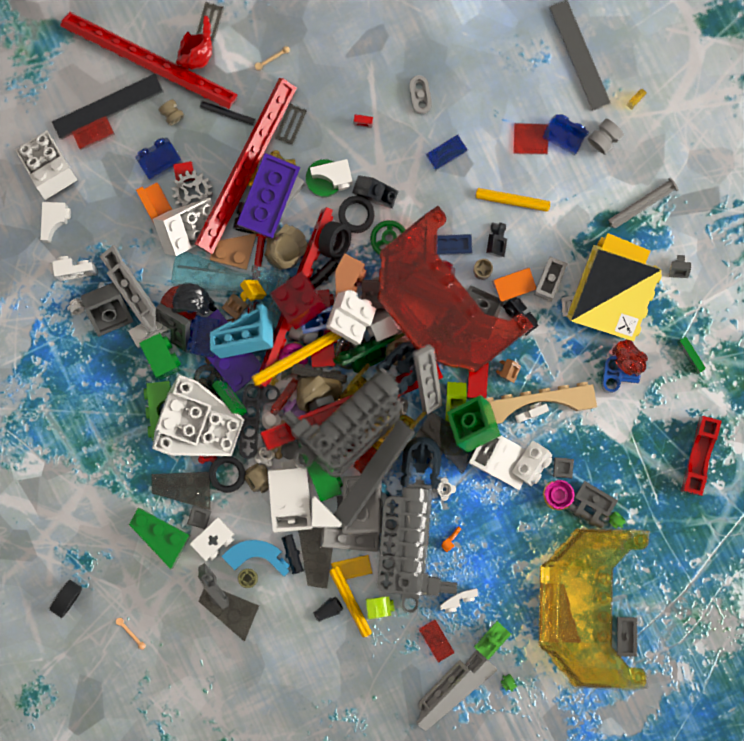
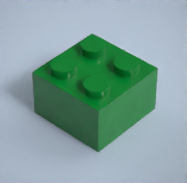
M158 333L139 343L158 380H162L180 371L178 366L181 365L178 356L171 352L170 349L173 346L166 335L163 336L161 333Z
M480 395L447 412L456 443L466 452L501 436L490 402Z

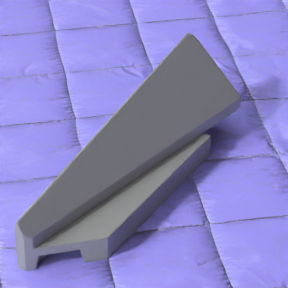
M478 650L473 653L466 664L459 660L419 701L418 708L421 712L420 719L416 721V724L427 731L497 671V668Z

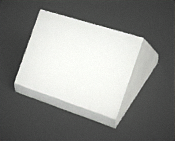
M314 497L312 499V527L340 528L342 526L340 521Z

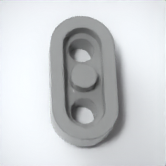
M415 76L411 79L409 85L413 109L419 114H426L432 106L429 84L425 77ZM416 84H421L422 88L417 89L415 86ZM424 102L426 106L421 108L418 104Z

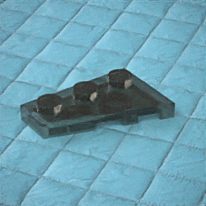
M294 364L281 372V380L294 377L299 382L302 378L320 375L321 378L339 380L343 385L347 383V375L341 374V371L338 370L327 372L323 371V368L312 367L310 369L305 368L303 364Z
M432 412L429 413L420 430L438 444L445 457L463 474L476 448L469 452L463 450L456 443L450 422Z
M322 529L298 530L307 585L327 589L333 548L320 547Z
M204 588L198 602L245 642L260 605L222 590L229 598V606L222 610L219 605L215 606L213 604L210 594Z

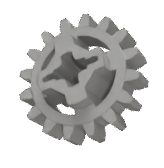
M195 170L192 175L186 171L185 177L179 174L180 181L174 180L177 186L171 188L176 191V194L172 195L173 198H178L175 202L176 205L182 203V206H185L192 199L198 198L203 200L208 198V195H213L209 191L212 185H207L209 178L203 180V173L197 176ZM190 178H194V179H195V180L193 181V183H190V184L184 183V181L187 180V179H190ZM201 182L205 187V194L200 191L199 186ZM195 186V190L200 196L194 194L189 196V191L184 187L193 188ZM180 188L183 189L185 193V197L183 200L180 196Z

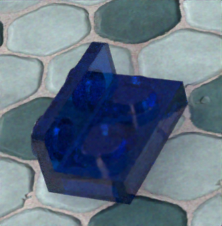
M556 114L551 118L542 138L576 155L584 138L588 136L589 131L585 130V126L569 121L567 116Z
M167 137L157 139L152 147L141 149L135 157L149 180L181 160Z
M196 315L195 319H192L190 330L193 331V336L189 338L187 345L190 354L214 358L215 354L210 350V332L219 328L220 319Z

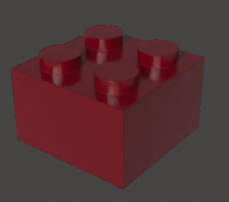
M302 271L270 293L287 322L295 330L327 309L315 287Z

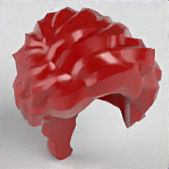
M208 16L203 18L202 34L191 35L187 31L180 42V49L178 50L176 65L193 70L203 68L208 64L212 56L210 36L212 32Z

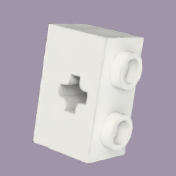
M218 517L190 545L205 561L208 559L213 561L220 554L218 550L223 545L228 547L234 541L232 537L235 534ZM211 536H212V537H216V536L218 537V539H217L218 544H217V545H215V544L210 545V544H209V543L211 542V539H210Z

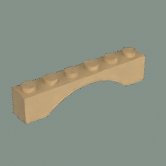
M588 382L577 383V387L569 388V385L558 386V390L550 391V388L540 389L537 394H531V391L522 392L519 397H513L512 394L503 395L501 400L495 401L493 397L485 398L491 404L497 424H501L515 410L537 402L558 403L575 411L597 407L593 384L588 385Z

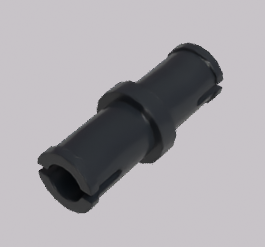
M331 258L321 269L318 268L317 272L309 279L315 289L324 281H328V277L338 267L339 264Z
M293 534L281 537L286 551L285 558H288L292 575L303 572L304 569L299 557L300 551L296 548Z

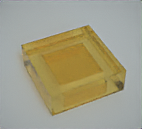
M643 88L640 89L629 100L627 106L633 110L646 96L647 92Z

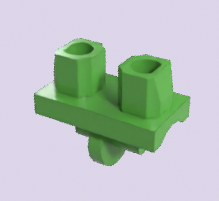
M496 621L476 643L474 648L489 660L509 638L511 633Z

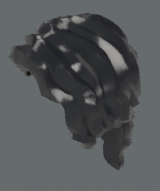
M192 283L180 285L172 300L173 313L185 311L207 315L209 310L215 311L218 309L207 291L201 286Z

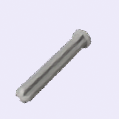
M669 178L668 182L610 218L609 223L611 227L616 229L674 190L678 191L676 183L672 178Z

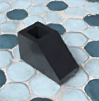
M358 175L352 193L365 197L370 202L393 209L398 190L373 177Z

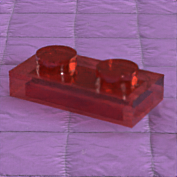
M106 116L72 132L80 150L115 135Z

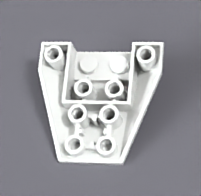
M178 375L168 392L157 422L152 449L169 455L232 456L244 419L238 414L231 413L225 403L199 382Z

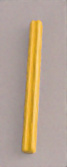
M333 331L325 334L252 376L254 384L259 385L340 339L341 336Z

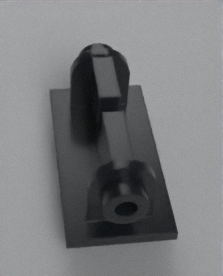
M514 297L503 305L506 314L513 319L518 329L525 336L539 326L537 324L538 321L531 312L523 313L527 307L520 298Z

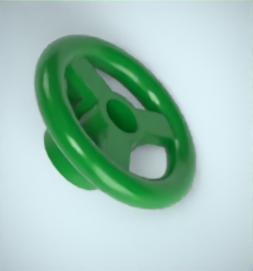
M382 221L371 232V246L382 257H396L407 247V231L396 221ZM387 226V230L382 234V239L376 242L378 231ZM393 226L401 232L402 243L397 241V235L393 231ZM386 236H392L393 240L387 241ZM386 244L394 245L398 249L393 252H385L379 247Z

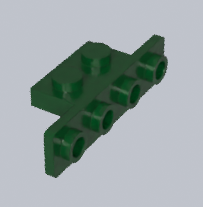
M397 329L398 333L378 342L373 336L369 341L355 345L349 351L339 353L337 357L333 358V362L341 366L351 363L353 371L359 373L385 360V345L405 336V333Z

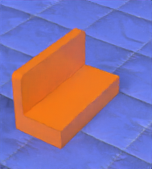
M154 183L145 189L143 186L136 189L152 222L153 218L172 210L158 183Z
M530 268L492 280L500 301H505L537 289Z

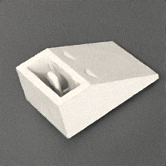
M48 130L15 149L36 188L45 200L77 181L76 176Z
M211 198L176 208L153 218L165 254L177 256L196 246L194 244L213 208Z
M499 436L477 447L468 464L520 490L524 481L514 475L512 471L526 449L503 436Z
M295 467L268 470L273 532L312 529V509L307 468L300 469Z

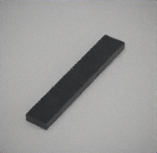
M153 74L52 121V124L61 140L162 93L163 90L156 75Z

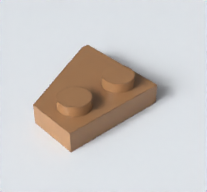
M256 234L220 240L213 254H211L210 261L247 271Z

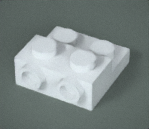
M68 256L58 257L57 261L49 263L51 275H54L60 282L98 275L97 267L92 262L89 263L88 260L76 263L72 258L68 259Z
M352 290L338 293L326 328L351 343L359 345L361 344L366 327L371 326L376 308L372 307L371 301L359 299L357 293Z

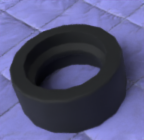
M351 196L342 202L338 215L340 223L347 225L352 233H361L369 229L373 224L375 213L371 202L365 197ZM356 203L363 205L368 213L367 220L357 226L350 224L345 217L346 209Z
M331 221L323 227L318 240L320 253L332 259L342 258L344 253H347L351 244V230L347 225ZM337 234L336 242L333 246L334 238Z
M222 456L211 464L209 480L217 490L225 493L234 492L244 484L246 472L243 464L238 459L231 456ZM224 463L233 464L238 469V479L230 486L222 485L216 478L218 467Z
M68 580L53 600L49 610L63 618L80 595L82 587L72 580Z

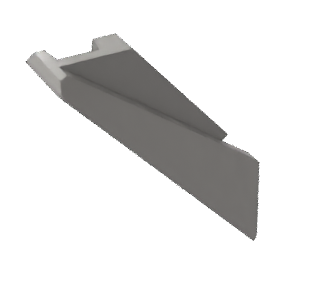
M112 245L99 256L109 270L107 275L147 332H154L157 330L155 326L156 307L122 260L115 245Z

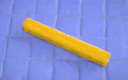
M477 188L476 191L477 199L546 212L550 209L551 203L547 200Z
M336 566L330 569L329 573L362 637L371 635V629L339 567Z

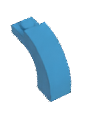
M248 540L240 542L221 556L234 570H237L246 560L252 557H262L268 560L284 577L290 572L288 569L290 565L283 558L280 560L277 558L282 551L265 541Z

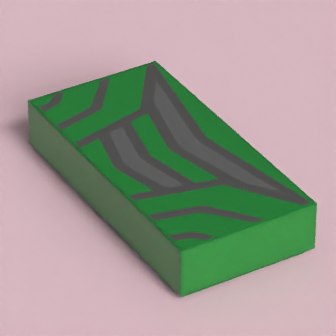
M687 337L677 341L695 372L699 374L704 371L706 367Z
M216 381L212 385L231 413L244 415L247 412V409L228 383Z

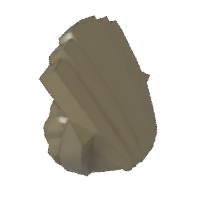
M285 224L277 234H274L273 239L267 237L264 256L275 268L280 270L293 268L296 266L298 259L305 253L308 244L305 240L306 237L298 228L296 229Z
M320 375L302 378L297 384L296 403L298 408L309 412V404L316 399L330 395L336 401L342 394V383L335 379L321 378Z

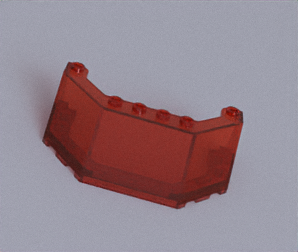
M436 206L380 251L381 268L379 269L380 291L378 292V300L417 350L430 345L434 348L435 360L437 362L444 363L445 366L466 368L468 371L476 373L516 343L534 326L523 315H516L511 320H506L483 313L437 254V229L446 223L447 218L442 209Z

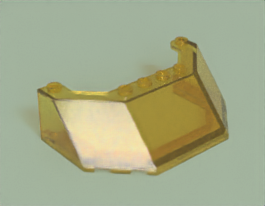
M575 529L568 540L562 543L555 550L554 555L540 567L539 646L552 658L551 661L567 676L573 687L621 690L647 688L646 672L641 668L629 667L612 647L613 568L630 550H643L648 546V530Z

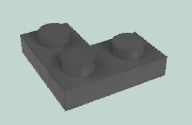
M160 303L156 307V321L171 330V343L186 352L190 348V321L178 313H173L171 308Z

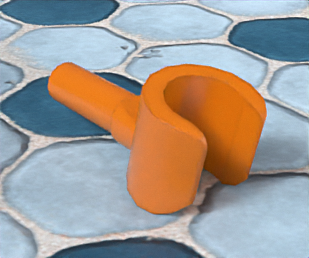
M459 526L449 538L442 542V548L445 552L455 547L451 541L461 531Z

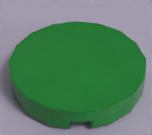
M320 159L313 162L306 173V184L309 190L319 197H330L339 191L338 188L334 189L333 184L328 180L312 178L311 167L334 162L329 159Z

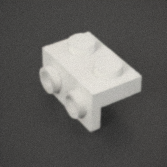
M532 441L512 473L532 487L533 484H537L540 480L543 469L550 465L552 454L548 449Z

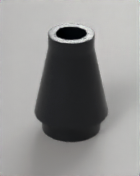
M330 597L313 614L317 621L321 622L324 619L339 615L340 611L343 610V606L337 597Z

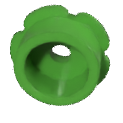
M615 511L612 515H609V523L614 528H623L626 520L618 512Z
M511 674L502 676L503 680H501L504 689L513 692V689L518 686Z

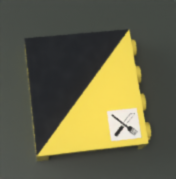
M593 245L566 317L572 322L634 341L636 336L640 334L641 322L647 316V307L654 298V289L661 280L662 270L656 265L650 266Z

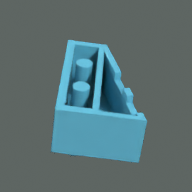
M261 304L257 306L258 309L248 314L246 312L241 315L242 318L234 322L230 321L210 332V350L219 358H226L273 348L272 312Z

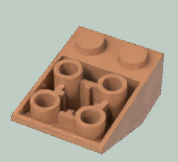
M345 253L336 268V296L338 293L347 290L357 293L358 287L356 286L358 282L361 283L367 274L364 263Z

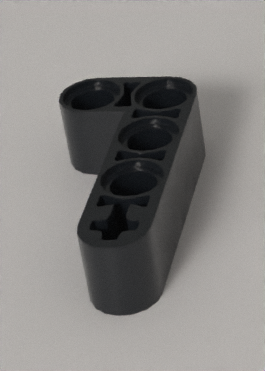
M249 384L244 388L242 404L246 409L249 407L256 409L254 417H248L246 413L241 416L244 422L240 430L239 453L245 459H253L257 455L261 403L273 404L279 401L281 394L276 386L266 385V387L260 388L254 384ZM255 388L258 390L255 398L248 397L249 389ZM271 389L277 391V397L272 400L266 396L267 392ZM246 427H254L255 433L253 436L248 437L245 435ZM244 439L255 440L254 443L250 442V448L253 449V452H250L249 456H246L247 454L243 452V449L247 448V442H243Z

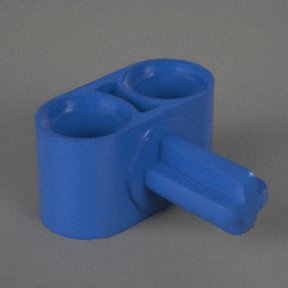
M611 356L604 362L601 386L606 393H613L620 388L621 382L638 384L641 375L639 372L623 370L622 360L618 356ZM610 360L617 362L618 368L616 370L609 368L608 363ZM608 379L615 381L616 386L614 389H609L606 386Z

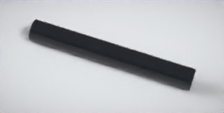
M201 101L200 108L252 126L255 124V118Z

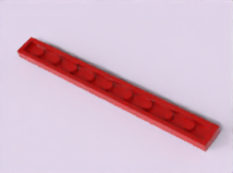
M69 12L61 21L60 26L69 32L75 33L104 49H108L118 56L124 57L136 65L167 78L169 81L175 82L222 107L230 109L237 99L238 94L74 13Z
M284 78L278 79L194 244L209 254H213L297 89Z
M328 207L321 209L297 274L302 271L308 278L311 277L313 273V268L311 267L320 254V251H318L319 236L323 227L333 220V216H331L332 209ZM282 313L273 334V348L267 349L259 372L278 362L280 358L278 353L285 346L286 332H289L292 326L287 322ZM272 378L255 386L260 388L266 387V385L270 384Z
M436 362L438 380L443 378V375ZM404 373L402 375L396 376L395 381L399 384L402 381V378L408 376L410 373ZM418 380L413 385L408 386V389L402 395L419 389ZM352 395L297 418L300 421L305 419L312 427L315 424L319 426ZM286 422L260 433L267 451L296 440L291 434L292 428Z

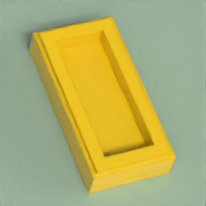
M369 555L331 563L332 568L339 567L345 580L373 574Z

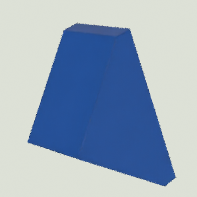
M333 306L328 307L301 326L303 334L329 330L326 326Z

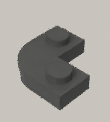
M203 563L198 567V578L210 594L213 604L215 606L219 605L223 610L229 606V598L217 585L215 574Z

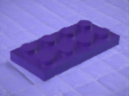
M264 153L236 225L273 239L301 167Z
M217 309L190 330V337L236 393L252 380V376L259 373L262 364L252 352L219 358L210 350V332L228 323Z

